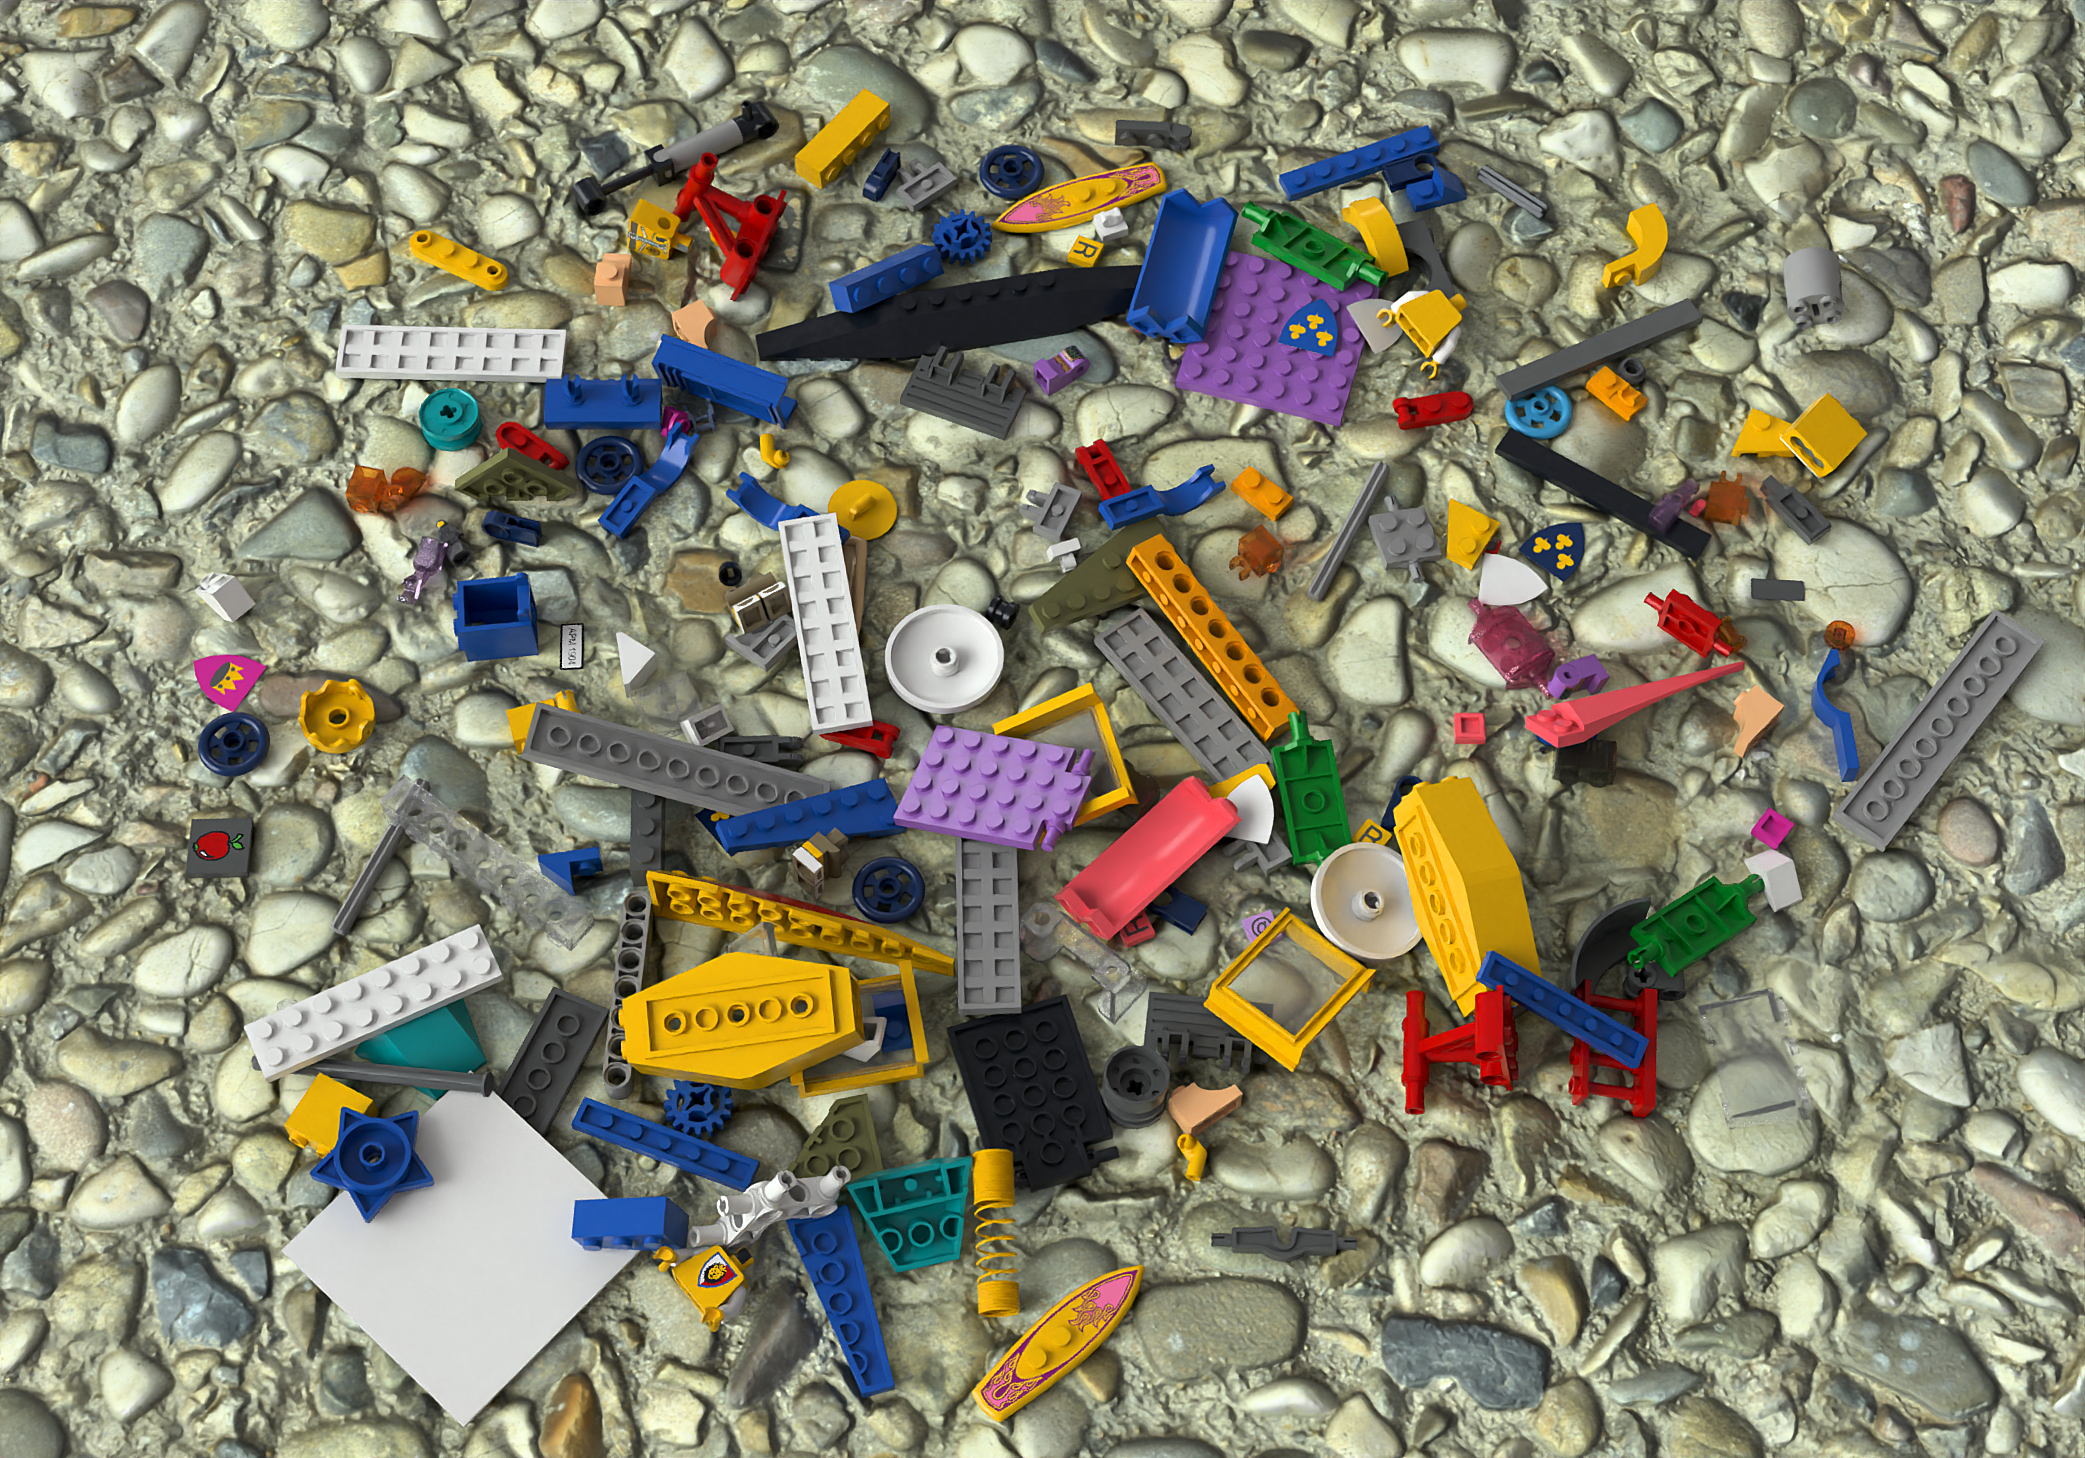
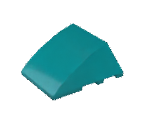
M463 998L363 1041L354 1052L355 1055L362 1059L365 1058L374 1064L468 1073L470 1070L474 1073L487 1063ZM411 1086L436 1101L449 1091Z
M971 1156L936 1158L873 1172L845 1184L896 1273L960 1259L964 1211L968 1194L969 1171L972 1162Z

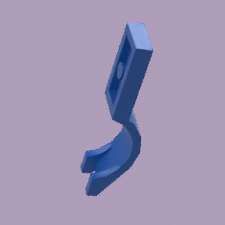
M677 421L668 432L666 445L658 460L645 473L639 476L633 475L598 519L599 524L623 539L654 499L669 490L679 480L701 439L700 436L696 433L692 437L686 435L681 431L683 428L682 424Z
M1213 464L1199 468L1191 478L1175 488L1167 491H1157L1152 485L1102 501L1099 504L1098 510L1113 531L1162 513L1165 516L1171 517L1186 514L1225 490L1226 484L1224 481L1214 482L1210 474L1214 472L1215 467Z
M743 471L739 475L743 483L735 492L730 488L726 491V496L748 515L774 531H779L778 522L820 515L801 503L799 506H789L778 501L767 493L754 477ZM838 525L841 545L843 547L850 538V532Z
M1830 649L1812 689L1811 705L1815 715L1823 724L1832 728L1841 781L1854 782L1860 766L1850 713L1840 711L1830 704L1823 690V684L1835 677L1834 668L1840 665L1838 649Z

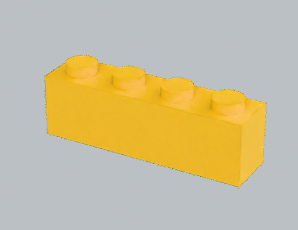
M864 88L795 156L796 174L821 190L829 182H833L838 173L846 165H850L856 155L863 148H867L880 131H884L889 126L891 121L890 104Z

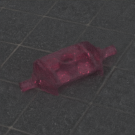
M1477 597L1473 600L1471 599L1467 606L1477 616V621L1469 635L1468 644H1472L1473 641L1507 682L1505 688L1507 690L1535 687L1545 696L1546 700H1549L1550 697L1552 698L1553 696L1547 688L1548 681L1546 679L1556 653L1516 607L1503 605L1494 609L1490 607L1486 609ZM1512 638L1518 640L1521 645L1517 648H1511L1506 645L1505 641Z

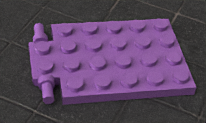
M937 725L894 814L895 825L1035 851L1046 827L1047 834L1041 848L1051 852L1058 837H1061L1064 831L1072 830L1093 784V778L1089 776L1091 773L1089 768L1095 757V752L1085 749L1079 762L1074 764L1077 758L1075 748Z

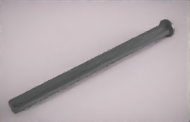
M254 1055L251 1061L252 1068L262 1071L256 1055ZM322 1059L290 1073L317 1077L320 1072L336 1079L482 1093L483 1097L491 1095L494 1085L492 1072H485L483 1075L335 1059Z

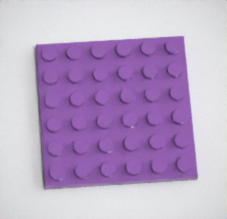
M1229 250L1204 340L1188 343L1176 378L1175 387L1340 427L1366 341L1346 306L1365 299H1378L1381 288L1376 287L1372 283L1356 280L1344 291H1341L1291 264ZM1324 299L1333 312L1338 329L1337 343L1332 357L1278 343L1286 322L1296 311L1309 303Z

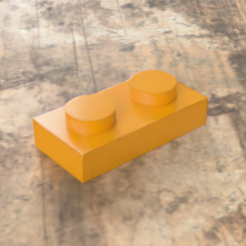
M1250 465L1231 483V490L1274 522L1294 501V497Z

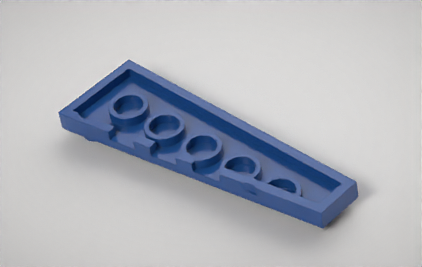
M883 777L718 821L715 829L727 854L762 850L770 847L793 846L794 843L807 842L818 831L826 836L834 828H837L848 840H851L852 836L860 835L877 837L905 833L907 827L895 825L893 817L898 806Z
M848 1204L839 1206L836 1211L824 1217L792 1218L786 1220L788 1231L863 1398L895 1390Z

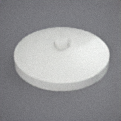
M952 604L927 606L906 616L892 631L885 650L886 672L893 689L910 705L920 710L937 714L962 712L983 702L997 687L1004 668L1003 645L994 626L974 610Z
M1358 842L1345 845L1334 851L1319 866L1311 886V905L1320 930L1332 944L1354 959L1370 963H1383L1403 956L1420 941L1422 934L1415 919L1402 855L1380 844Z

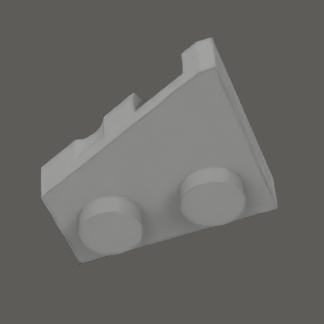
M787 614L773 621L768 620L769 623L746 635L742 634L734 637L733 633L727 635L724 638L727 646L765 672H768L798 643L795 621Z

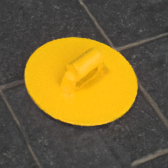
M855 480L840 486L833 493L828 503V514L836 512L838 525L849 530L850 535L869 541L883 536L891 529L896 520L897 506L894 497L884 486L869 480Z

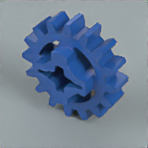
M964 209L960 210L959 215H955L953 211H950V218L948 219L941 216L940 224L934 225V232L932 233V241L934 247H938L940 258L943 260L949 257L950 264L959 260L961 266H964L966 260L975 264V257L984 259L985 251L990 252L992 232L990 223H984V216L975 218V211L965 215Z
M677 1079L673 1081L675 1090L667 1089V1098L670 1100L664 1101V1107L668 1111L666 1113L668 1122H673L674 1130L679 1131L683 1128V1133L691 1135L694 1132L696 1137L701 1140L702 1132H707L710 1137H713V1129L715 1127L720 1130L725 1129L722 1120H731V1112L728 1109L734 1108L733 1099H730L732 1096L730 1087L724 1088V1086L686 1080L680 1082ZM719 1097L720 1105L718 1110L716 1111L713 1105L717 1102L716 1099ZM680 1099H683L684 1105L679 1112L678 1104Z

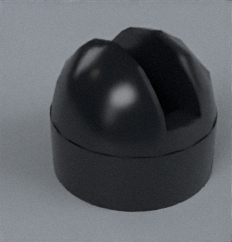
M733 560L726 561L719 567V580L722 584L735 586L741 581L742 570L737 562ZM728 569L733 570L734 576L729 577Z

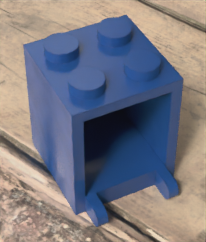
M521 572L517 573L516 576L457 581V593L452 594L454 611H457V619L453 620L455 637L458 636L459 650L465 651L468 662L539 655L536 602L529 575ZM483 622V625L472 626V623Z

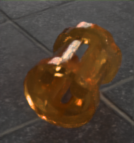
M1726 616L1720 619L1722 624L1719 630V637L1728 645L1734 647L1730 654L1732 655L1744 647L1747 639L1744 635H1740L1732 625V618Z

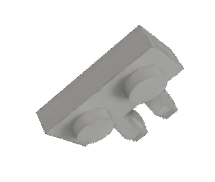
M917 159L912 160L909 164L912 172L916 174L914 178L902 167L896 172L897 178L903 184L896 189L897 197L913 213L957 185L956 178L941 162L926 169Z
M1055 482L1049 495L1033 489L1029 490L1025 496L1027 500L1043 508L1040 509L1025 503L1020 506L1019 513L1029 520L1036 521L1033 526V534L1060 543L1082 499V491Z
M1273 827L1268 844L1238 839L1230 843L1223 851L1226 857L1231 858L1241 853L1246 847L1251 853L1240 858L1233 865L1238 873L1251 868L1257 862L1264 873L1268 875L1292 862L1293 855Z

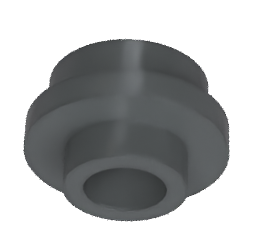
M1634 357L1622 361L1617 369V375L1630 385L1641 383L1646 374L1642 361Z

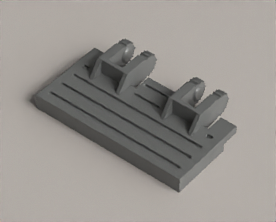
M941 346L934 360L931 357L922 355L900 397V404L1005 441L1026 395V390L1015 386L1011 396H1008L1017 372L1010 369L1001 386L994 385L1000 374V366L997 364H992L986 378L984 375L963 369L959 377L956 378L964 360V353L957 351L949 368L942 367L948 356L947 347Z
M1149 991L1143 1046L1156 1051L1157 1042H1161L1160 1055L1166 1062L1169 1061L1170 1051L1168 1048L1169 1043L1181 1045L1178 1062L1179 1066L1183 1067L1187 1065L1188 1045L1193 1046V1057L1219 1059V1051L1224 1049L1222 1071H1230L1232 1067V1050L1244 1051L1241 1061L1242 1073H1249L1251 1052L1256 1053L1255 1063L1268 1064L1269 1054L1203 1006L1204 1002L1208 999L1207 997ZM1249 1002L1272 1019L1273 1004Z

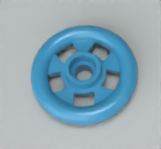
M1554 384L1533 392L1536 397L1528 401L1521 397L1510 402L1507 398L1505 415L1508 423L1515 431L1528 438L1536 440L1554 438L1563 433L1571 423L1573 417L1571 400L1561 388ZM1548 394L1557 400L1554 404L1545 398ZM1540 406L1543 410H1537L1535 407ZM1525 408L1526 416L1518 417L1516 409ZM1553 412L1561 414L1558 422L1550 419ZM1531 422L1544 423L1542 429L1531 427Z

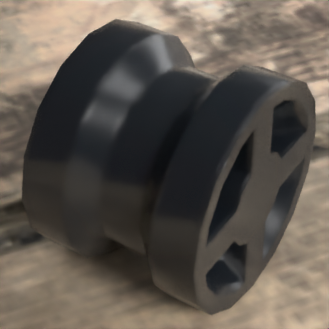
M997 594L992 599L985 618L991 623L996 621L1000 623L1003 629L1009 630L1018 616L1020 604L1015 601L1008 602L1004 596Z

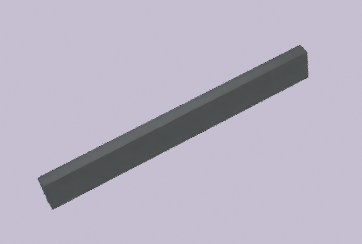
M1687 298L1496 376L1495 383L1508 400L1512 402L1702 324L1703 316Z

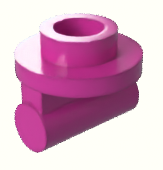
M665 406L661 435L667 437L668 432L677 421L682 424L683 428L681 431L686 434L690 426L687 413L676 410L672 406Z

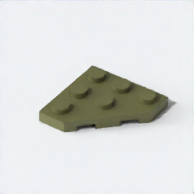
M507 447L457 478L454 490L478 501H489L490 496H506L507 501H530V496H547V501H560L577 491L578 481L561 471L544 465L541 461L534 460L520 453L516 449Z
M867 1093L835 1100L829 1109L828 1115L820 1126L816 1127L803 1145L804 1148L796 1160L792 1161L786 1169L792 1172L796 1179L827 1176L835 1166H845L851 1174L849 1182L883 1170ZM845 1185L839 1190V1195L849 1193Z

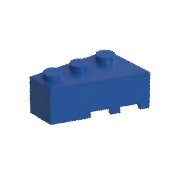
M667 1196L575 1200L571 1238L579 1243L584 1250L600 1251L602 1248L657 1251L662 1246H668L673 1250L683 1249L687 1247L689 1215Z

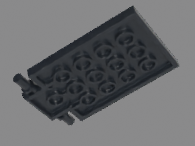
M1066 994L1022 1006V1013L993 1014L946 1028L983 1149H1005L1013 1153V1166L1022 1165L1023 1167L1021 1170L1014 1171V1188L1018 1187L1019 1190L1029 1187L1031 1193L1092 1176V1169L1098 1168L1100 1163L1120 1158L1117 1146L1095 1151V1149L1085 1151L1084 1148L1113 1139V1132Z

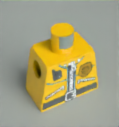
M640 198L629 220L627 248L667 260L670 258L674 248L688 253L692 246L693 238L680 233L681 219L678 216Z

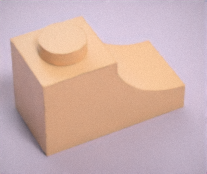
M604 253L602 262H597L594 280L597 305H626L632 267L631 254Z
M702 299L671 313L674 330L680 339L708 350L707 345L710 339L717 335L715 323L718 322V318L713 308H707Z
M1755 685L1749 692L1744 690L1734 702L1736 709L1732 718L1739 724L1740 736L1736 741L1733 752L1741 758L1779 721L1784 709L1783 704L1758 685Z
M1193 1082L1187 1087L1184 1085L1178 1087L1170 1094L1168 1112L1185 1133L1197 1136L1240 1107L1242 1092L1235 1084L1222 1090H1206L1198 1087Z

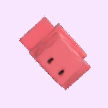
M1697 499L1688 513L1696 518V516L1700 515L1707 502L1703 499Z

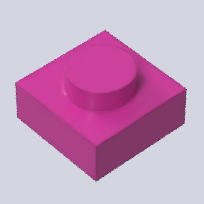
M1768 808L1752 828L1750 834L1772 849L1777 850L1792 831L1795 824L1771 808Z

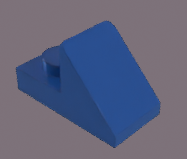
M1434 166L1432 179L1406 186V194L1415 213L1467 200V195L1458 175L1439 166Z
M599 847L537 855L542 875L572 896H575L573 875L590 876L596 872L603 871Z
M903 989L873 994L875 1016L887 1019L881 1045L882 1053L913 1048Z

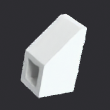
M212 572L199 582L201 586L195 590L198 596L218 615L230 622L237 620L256 604L238 579L232 575L215 574Z

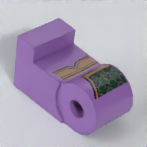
M1071 345L1047 361L1042 358L1035 362L1034 380L1050 396L1082 376L1090 367V361L1075 345Z
M1595 654L1559 666L1553 678L1548 682L1547 688L1552 696L1561 700L1568 699L1572 693L1587 689L1593 695L1601 692L1610 676Z

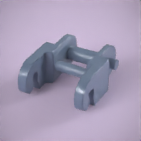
M705 399L708 409L707 414L696 418L689 414L686 405L682 406L683 412H686L688 415L689 429L692 428L691 433L695 432L699 435L700 431L712 428L713 432L716 431L715 426H718L709 399ZM707 418L709 420V423L699 426L695 423Z

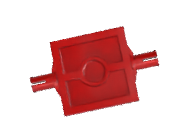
M1672 589L1666 596L1665 601L1652 592H1649L1645 597L1644 603L1658 611L1659 621L1657 626L1705 659L1713 649L1726 658L1734 650V647H1731L1719 637L1722 621L1713 612L1705 610L1694 603L1688 595L1681 594Z

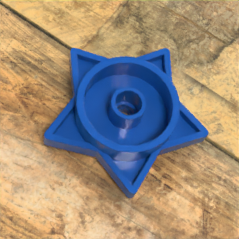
M342 1107L337 1143L311 1170V1178L315 1181L348 1191L366 1223H370L394 1194L433 1186L434 1180L432 1175L415 1152L420 1120L419 1112L414 1110L383 1119L371 1118L347 1107ZM374 1158L380 1159L375 1163H370V1161Z

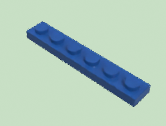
M1425 125L1279 175V183L1289 201L1292 202L1384 170L1382 167L1384 164L1420 153L1432 154L1438 152L1439 143L1429 126Z
M1493 950L1487 951L1475 978L1476 981L1496 991V985H1503L1505 995H1511L1513 1002L1631 1069L1638 1068L1649 1039Z
M584 1097L571 1123L572 1128L743 1193L752 1185L760 1167V1163L757 1160Z

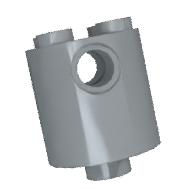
M1810 247L1795 251L1787 256L1783 261V278L1789 318L1796 323V327L1799 329H1808L1812 325L1824 323H1838L1844 311V301L1842 299V280L1837 254L1827 248Z

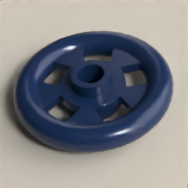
M1015 144L1003 145L991 150L985 155L979 168V176L983 186L993 195L1004 199H1019L1032 194L1041 185L1045 173L1043 162L1034 151ZM1009 155H1015V156H1016V158H1008V159L1004 160V156H1009ZM1030 162L1033 169L1026 171L1023 164ZM992 165L999 166L997 174L990 173ZM1026 178L1029 182L1021 187L1018 183ZM1001 180L1009 184L1007 188L998 185V182Z
M603 436L590 441L581 449L575 463V471L580 483L589 491L600 495L619 494L633 475H641L644 469V459L640 449L632 441L620 436ZM616 447V453L613 451L604 452V448ZM630 455L633 463L624 465L622 457ZM590 457L598 458L594 467L587 465ZM622 473H624L627 476L620 482H616L613 479L620 476ZM598 474L605 478V480L599 483L592 478Z
M244 712L226 713L215 718L203 729L198 741V754L205 767L217 775L226 777L241 776L253 771L264 761L270 748V735L265 724L257 717ZM241 724L251 728L247 735L238 730ZM225 727L228 731L220 739L216 737L215 734ZM250 742H258L255 752L248 751ZM239 743L237 747L230 748L232 744ZM219 747L222 755L214 758L210 750ZM242 757V763L229 765V759Z
M880 857L868 862L858 871L852 885V897L857 909L866 918L881 924H895L907 920L919 910L925 897V882L919 870L909 861L898 857ZM887 869L889 875H885L877 880L874 873ZM905 873L911 881L903 885L896 877ZM873 886L874 897H865L864 887ZM886 889L894 890V893L889 895L883 892ZM904 893L912 897L905 906L899 903ZM878 903L891 905L890 911L877 910Z

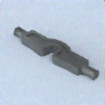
M1274 1226L1233 1227L1231 1234L1211 1232V1247L1229 1246L1232 1253L1264 1254L1266 1257L1276 1261H1293L1304 1255L1335 1256L1337 1250L1357 1251V1237H1337L1335 1230L1294 1227L1291 1229L1290 1243L1288 1245H1281L1278 1242L1277 1229Z

